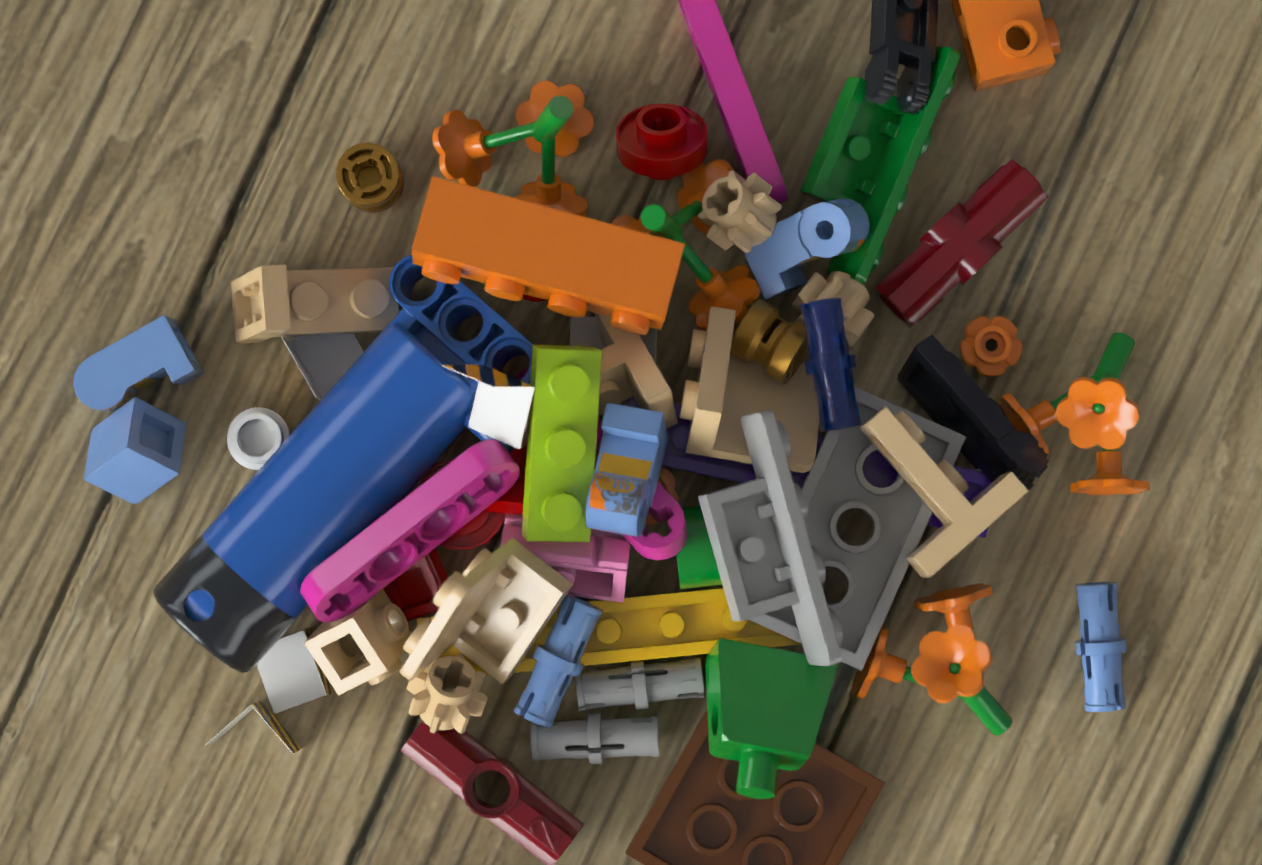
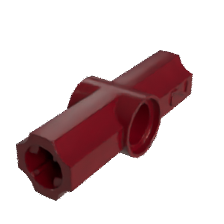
M1013 159L1006 165H1002L978 188L979 190L963 205L958 202L919 239L922 244L874 288V291L884 305L909 328L917 321L920 322L943 300V297L955 285L966 283L1003 248L1000 243L1048 198L1039 181L1025 167L1020 166Z
M422 721L400 750L463 799L473 813L487 818L545 865H554L584 826L581 820L519 773V770L512 762L496 755L466 730L460 734L453 728L450 730H438L434 734L430 732V726ZM495 770L502 773L508 779L510 785L508 798L497 804L483 801L477 795L475 789L476 778L481 772Z

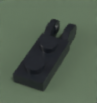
M872 0L869 54L873 56L865 70L866 86L864 89L866 90V99L879 104L886 103L887 100H890V97L894 94V89L897 87V105L899 110L913 115L915 113L919 114V111L923 110L929 98L931 65L936 62L938 0ZM899 64L904 65L905 68L899 79H896Z
M933 334L916 344L897 375V380L935 423L966 436L960 452L976 470L980 469L991 483L1001 474L1012 471L1026 489L1030 491L1034 486L1032 483L1035 477L1039 478L1048 467L1046 465L1049 462L1046 457L1048 454L1044 452V448L1039 447V442L1031 433L1015 430L1014 425L1006 418L1002 407L982 391L965 372L960 360L953 353L947 351Z

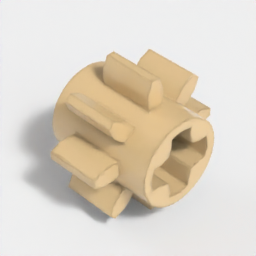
M734 170L729 171L728 177L720 178L712 183L703 197V211L698 214V218L711 227L707 238L725 251L734 244L745 253H749L752 246L765 242L772 236L777 222L776 213L781 210V204L769 196L772 186L754 172L745 180Z
M841 271L831 272L826 280L817 272L814 273L792 303V307L802 312L796 321H800L816 330L813 344L824 349H834L840 341L851 348L874 318V314L864 308L870 299L867 289L862 283L851 279L849 274Z
M461 653L457 656L438 657L425 669V672L422 671L408 683L407 690L415 694L408 711L410 716L420 715L421 719L430 726V732L434 734L438 730H450L453 728L460 734L464 733L470 715L481 717L488 697L479 692L486 676L485 672H475L471 664L464 660V655Z

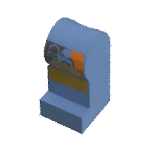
M839 198L829 202L814 204L776 223L771 237L757 246H752L749 253L744 252L765 300L787 294L805 285L807 280L801 267L821 257L829 258L856 251L860 248L869 235L870 223L868 215L863 207L854 200Z
M163 315L85 359L78 366L74 374L73 386L76 396L84 405L96 410L115 412L134 398L138 390L166 375H169L173 383L185 385L205 373L176 320Z
M607 403L602 421L603 437L595 473L592 477L587 497L586 526L591 529L639 537L644 529L649 507H652L669 440L663 412Z

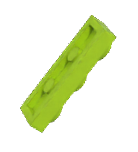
M533 345L530 385L535 386L528 417L522 536L526 541L590 542L591 528L586 526V505L590 483L595 470L602 350L597 346Z

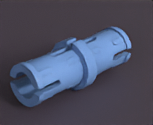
M1089 582L1076 585L1080 614V640L1075 641L1076 654L1082 655L1085 685L1084 708L1088 712H1111L1126 709L1121 653L1127 652L1126 639L1120 638L1117 582Z
M566 594L558 612V617L544 646L538 644L533 655L537 662L527 687L523 691L518 705H516L514 710L516 714L524 716L525 719L547 728L552 727L566 689H568L573 676L579 677L584 667L580 660L590 635L594 631L599 617H601L602 609L580 598Z

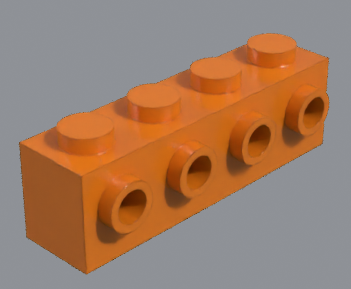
M950 0L974 92L1047 74L1055 64L1054 55L1060 54L1061 51L1059 34L1053 18L1043 17L1039 0Z
M432 176L411 253L413 264L422 266L421 273L430 279L447 284H459L461 277L485 283L484 290L487 293L502 299L521 301L523 294L549 300L547 308L559 314L584 318L586 311L611 317L610 325L617 329L645 335L648 333L649 327L662 331L685 244Z

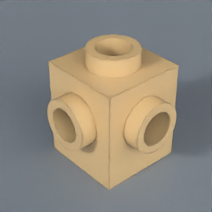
M382 589L346 617L334 622H322L304 644L337 694L341 695L366 681L370 685L378 684L399 670L402 666L399 657L405 651L403 646L412 633L409 630L407 619L402 610L390 601Z

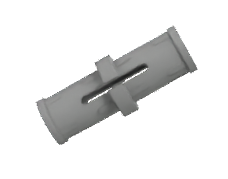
M700 657L644 664L643 660L631 661V666L581 671L580 676L575 677L579 711L635 704L636 710L648 709V703L697 697L705 698Z
M601 713L588 714V720L554 721L551 728L532 722L533 761L589 758L590 764H603V759L609 757H660L658 716L602 719Z

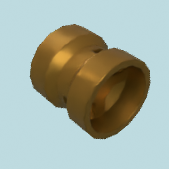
M370 142L356 144L347 149L338 161L336 168L337 185L348 201L359 210L369 213L383 212L394 206L401 197L404 187L403 172L391 152L383 146Z
M759 299L748 310L732 338L730 354L744 362L756 361L765 366L767 376L784 385L793 377L805 359L814 341L816 330L800 321L792 323L780 317L777 307L763 299Z

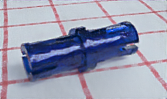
M829 298L800 305L804 327L806 328L810 361L805 362L807 376H813L821 432L862 426L852 370L857 368L858 365L856 354H850L844 326L842 298Z

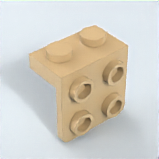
M711 306L705 331L693 329L687 367L697 368L698 372L696 382L686 380L679 418L690 420L686 453L752 464L740 418L751 413L772 410L776 421L778 420L784 425L789 436L791 454L787 458L790 471L808 472L811 470L816 456L825 376L823 368L818 364L803 361L796 373L786 384L779 383L766 375L765 366L756 361L744 362L730 354L736 310Z
M513 537L493 553L484 548L471 561L463 575L458 571L454 572L439 589L433 599V603L440 609L432 621L428 618L424 619L407 639L403 649L410 656L402 667L400 674L409 681H412L445 651L454 646L493 678L504 684L515 673L573 583Z

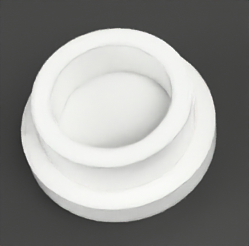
M250 408L237 415L230 424L227 433L228 449L232 457L240 465L249 469L259 470L290 436V430L285 420L278 413L267 408Z

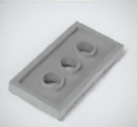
M849 384L801 489L808 506V518L804 523L810 545L819 551L824 567L830 566L838 569L846 580L844 596L836 603L827 604L828 608H831L837 615L842 628L843 642L839 646L842 662L862 671L909 566L905 558L917 548L932 511L899 473L896 480L885 488L875 487L865 479L863 475L864 460L871 452L879 450L860 430V427L885 407L893 415L902 410L916 423L925 435L926 440L920 446L936 464L944 459L952 466L956 461L966 436ZM851 508L864 511L872 522L870 538L859 546H850L844 543L837 534L836 525L839 516ZM792 605L748 619L802 644Z

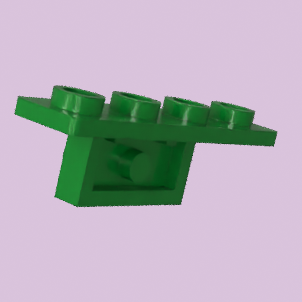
M936 46V62L931 65L929 98L923 110H920L919 114L915 113V115L899 110L898 100L894 95L890 97V100L882 104L866 99L865 80L861 77H847L799 192L821 203L839 198L852 199L859 203L866 211L870 227L869 235L860 248L856 251L831 258L827 268L828 275L833 271H841L849 274L851 279L863 284L868 279L869 274L878 266L884 250L883 240L891 221L906 201L908 193L907 183L914 166L931 141V126L940 104L949 95L956 79L955 69L961 56L959 51L951 47Z

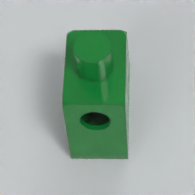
M723 638L718 639L707 655L705 664L709 751L714 757L739 761L736 786L738 794L755 799L773 798L775 796L778 769L797 771L810 758L838 663L831 666L810 665L805 654Z

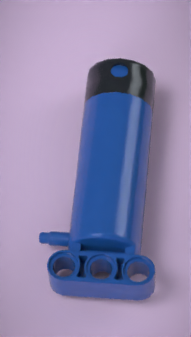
M412 255L400 260L390 274L389 286L391 295L403 307L402 310L153 590L157 603L189 636L213 656L240 673L251 671L309 606L300 592L301 584L305 577L404 499L466 428L481 441L494 440V438L468 427L479 381L441 365H485L503 372L505 364L511 358L519 355L528 356L530 361L529 370L520 380L528 384L531 382L533 348L531 342L461 281H459V284H447L437 281V286L432 296L420 302L412 301L413 287L420 279L426 277L421 273L423 267L413 264ZM482 316L483 326L479 335L467 342L458 341L456 335L461 322L467 317ZM502 442L509 453L514 449L513 446Z

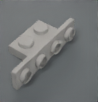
M772 410L741 416L740 420L756 479L698 496L732 621H743L792 605L807 662L810 665L831 666L842 662L839 646L843 642L842 628L835 612L828 608L821 583L825 581V567L819 551L810 545L804 523L808 518L807 501L800 486L793 483L787 462V458L791 454L788 433L784 425L780 421H776Z

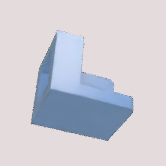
M137 397L132 398L93 428L83 480L132 504L141 502L180 474L187 423Z

